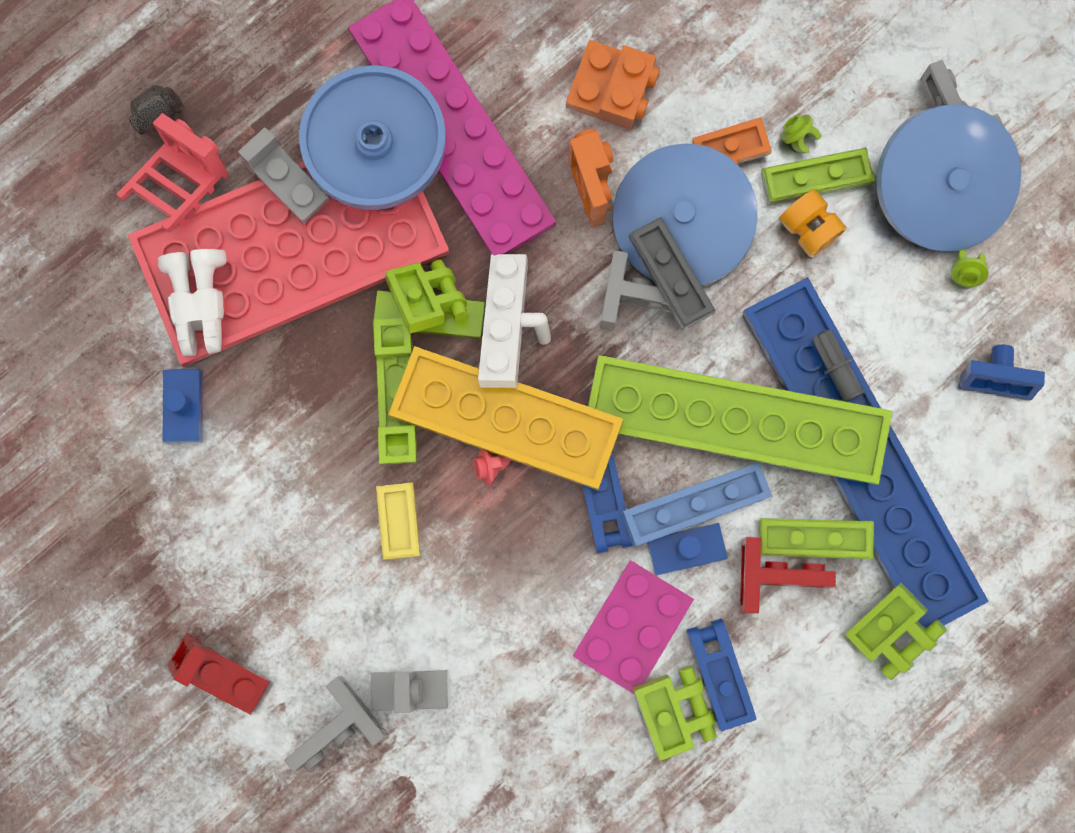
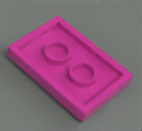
M630 560L574 652L573 657L634 694L632 687L645 683L694 599Z

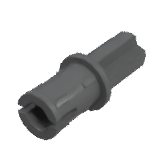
M826 330L816 335L812 342L827 369L824 373L825 375L829 374L842 397V401L848 402L864 394L865 392L850 366L852 360L845 357L833 331Z

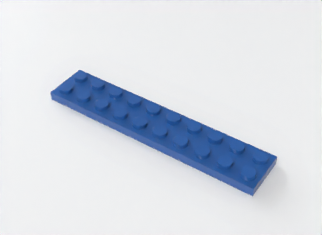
M808 277L744 309L742 313L784 390L842 401V397L829 374L825 375L824 371L827 369L812 342V339L819 333L831 330L847 359L851 358L850 366L865 392L848 402L881 408ZM890 425L879 485L833 477L856 521H874V554L892 587L896 588L902 583L928 610L918 622L926 628L935 620H939L943 625H946L989 601Z

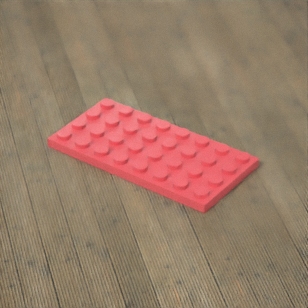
M304 161L297 163V165L313 180V178L311 177L306 168ZM259 179L200 204L201 206L196 211L192 208L184 217L186 222L182 226L177 224L170 233L162 227L169 219L166 218L130 233L128 237L178 360L183 367H186L216 353L209 354L207 352L203 330L196 331V356L184 357L177 341L176 328L170 318L168 297H170L171 293H174V289L168 274L162 273L158 268V257L175 252L187 253L190 257V251L199 249L226 251V264L215 269L213 274V288L222 291L224 316L221 320V351L383 283L386 281L385 271L418 262L423 266L449 255L448 246L424 192L422 191L416 197L401 205L381 210H365L350 207L329 196L330 201L303 224ZM191 264L190 271L188 272L190 292L193 294L197 291L194 270Z

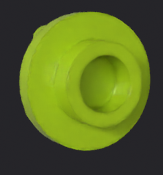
M797 114L784 124L781 138L786 144L791 143L796 152L808 153L809 148L804 144L805 135L807 134L811 140H819L821 134L817 128L812 126L814 120L809 114L802 116Z
M960 250L951 268L953 281L965 287H974L984 283L989 275V268L985 263V255L980 253L978 258H966V250Z

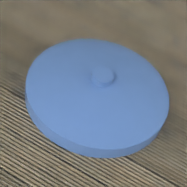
M370 65L341 72L325 82L314 93L302 115L299 144L302 158L309 174L327 195L350 207L365 210H381L395 207L411 200L431 183L440 169L444 158L446 130L443 115L437 101L419 80L395 68Z
M955 104L940 105L922 110L902 123L892 134L883 149L876 177L879 203L891 226L902 237L915 245L937 251H958L973 247L992 236L1004 224L1015 206L1021 185V163L1015 142L1006 128L996 118L978 108Z
M698 144L669 145L644 156L625 175L614 200L613 227L621 251L628 253L627 261L641 275L653 281L628 237L630 233L662 217L701 286H706L725 277L746 256L756 232L758 219L757 202L754 190L746 174L725 154Z

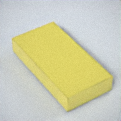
M403 483L376 486L383 560L421 557L414 484Z

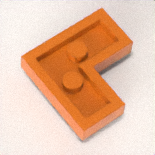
M762 117L692 138L693 144L713 148L728 156L737 165L770 155L772 152Z

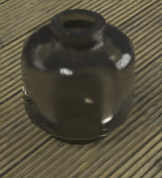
M152 85L131 101L130 110L132 116L129 117V120L139 134L143 135L146 133L152 138L159 139L161 136L154 127L153 122L162 113L174 121L177 119L183 121L182 112L185 110V107L180 97L172 88Z

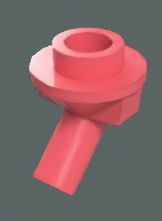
M480 449L478 457L473 460L476 477L483 479L486 485H491L499 471L504 470L511 460L499 455L496 457L492 453Z

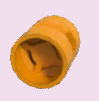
M816 189L809 191L799 198L779 217V220L790 234H798L800 236L798 244L810 258L827 248L847 230V227L836 213H828L826 211L828 204ZM818 220L821 226L812 232L808 227Z

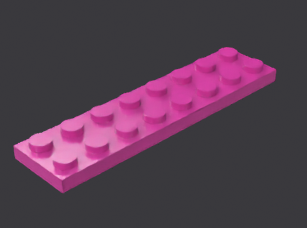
M393 0L348 27L350 34L370 65L387 66L401 70L419 80L434 96L441 109L446 130L445 154L438 172L490 254L494 256L510 254L556 226V220L414 0Z

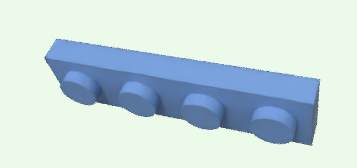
M760 462L620 513L632 545L636 547L773 496Z

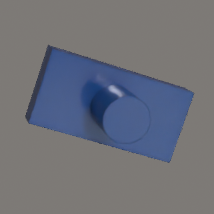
M1005 344L992 347L991 363L971 360L960 375V389L1032 400L1045 383V372L1014 367V348Z
M201 369L163 370L162 442L166 444L202 443L203 371Z
M719 523L672 533L647 542L654 575L656 576L728 559Z

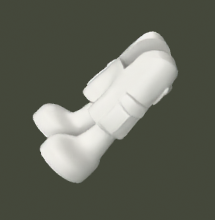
M199 249L190 251V257L187 253L183 252L169 253L158 257V268L162 273L168 274L173 285L174 293H171L170 297H168L171 321L176 328L177 341L184 357L196 356V331L203 330L207 352L209 354L221 352V320L224 316L222 291L213 288V274L215 269L226 264L227 255L224 250ZM191 264L194 270L197 291L193 294L190 292L188 272L190 271Z

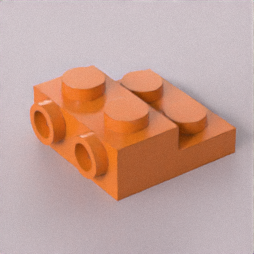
M589 39L566 100L565 108L632 130L635 120H642L646 112L649 100L645 99L644 95L647 87L654 89L660 72V68L655 66L657 56L625 45L620 50Z
M586 129L577 133L574 139H570L569 166L590 227L593 228L605 224L606 212L610 211L608 201L611 200V193L607 181L608 174L612 173L610 163L614 160L608 141L602 142L598 131H595V129Z

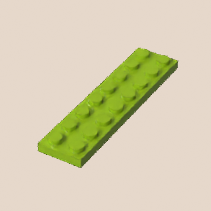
M598 355L588 407L622 418L623 423L619 435L879 485L893 412L892 410Z

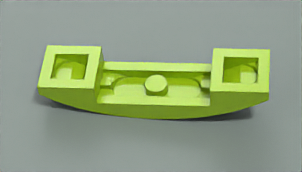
M403 318L373 319L379 410V464L417 463V426L388 415L413 351L412 333L409 334Z

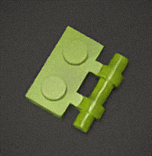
M442 260L432 262L430 265L432 271L424 272L420 262L385 271L386 282L409 334L445 324L444 312L446 311L453 314L457 322L465 321L469 316L465 308L467 301L463 293L457 291L454 285L456 281L455 276ZM433 288L441 290L443 294L436 296Z
M900 583L845 635L870 662L883 653L890 661L881 670L887 678L893 680L900 672L906 673L914 666L913 661L925 650L931 651L939 644L937 639L947 629L939 620H935L927 628L923 627L918 620L928 610ZM907 631L914 640L901 650L893 642Z
M692 665L678 670L683 682L679 686L673 687L671 678L666 674L632 687L659 761L695 748L690 735L693 732L700 730L703 741H710L717 737L713 725L716 722L713 711L707 708L702 694L705 688L701 678L696 677ZM689 699L694 714L685 719L679 702Z

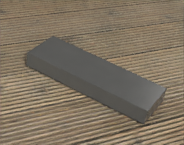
M662 217L629 234L628 238L682 331L715 314L714 306Z

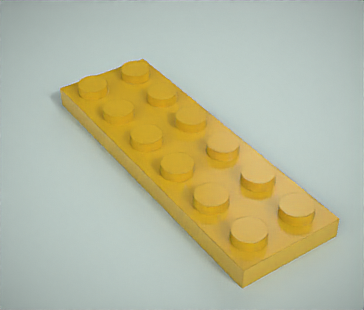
M414 346L388 415L390 417L599 490L623 423L622 418L517 382V388H480L478 382L479 368Z

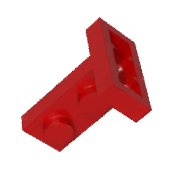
M745 537L741 539L740 614L759 613L760 585L813 588L836 587V572L825 571V564L803 563L802 570L788 569V562L766 561L765 568H760L761 538Z
M188 632L184 635L167 664L175 681L186 687L192 684L249 715L253 712L270 683L264 676L203 645L199 638Z

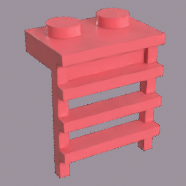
M162 113L153 122V125L165 144L117 193V196L125 201L133 192L169 217L162 227L170 233L177 224L182 226L186 222L184 217L193 208L196 211L201 206L199 201L206 193L211 195L215 191L213 186L220 178L225 180L229 173L218 155L220 149L211 139L206 136L199 138L181 119L174 121ZM162 162L198 188L192 194H189L154 169ZM146 178H149L184 203L175 210L140 184Z

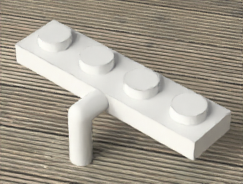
M491 254L478 375L480 388H517L522 327H534L539 344L546 345L551 341L547 316L544 313H524L528 271L527 254H498L495 256Z

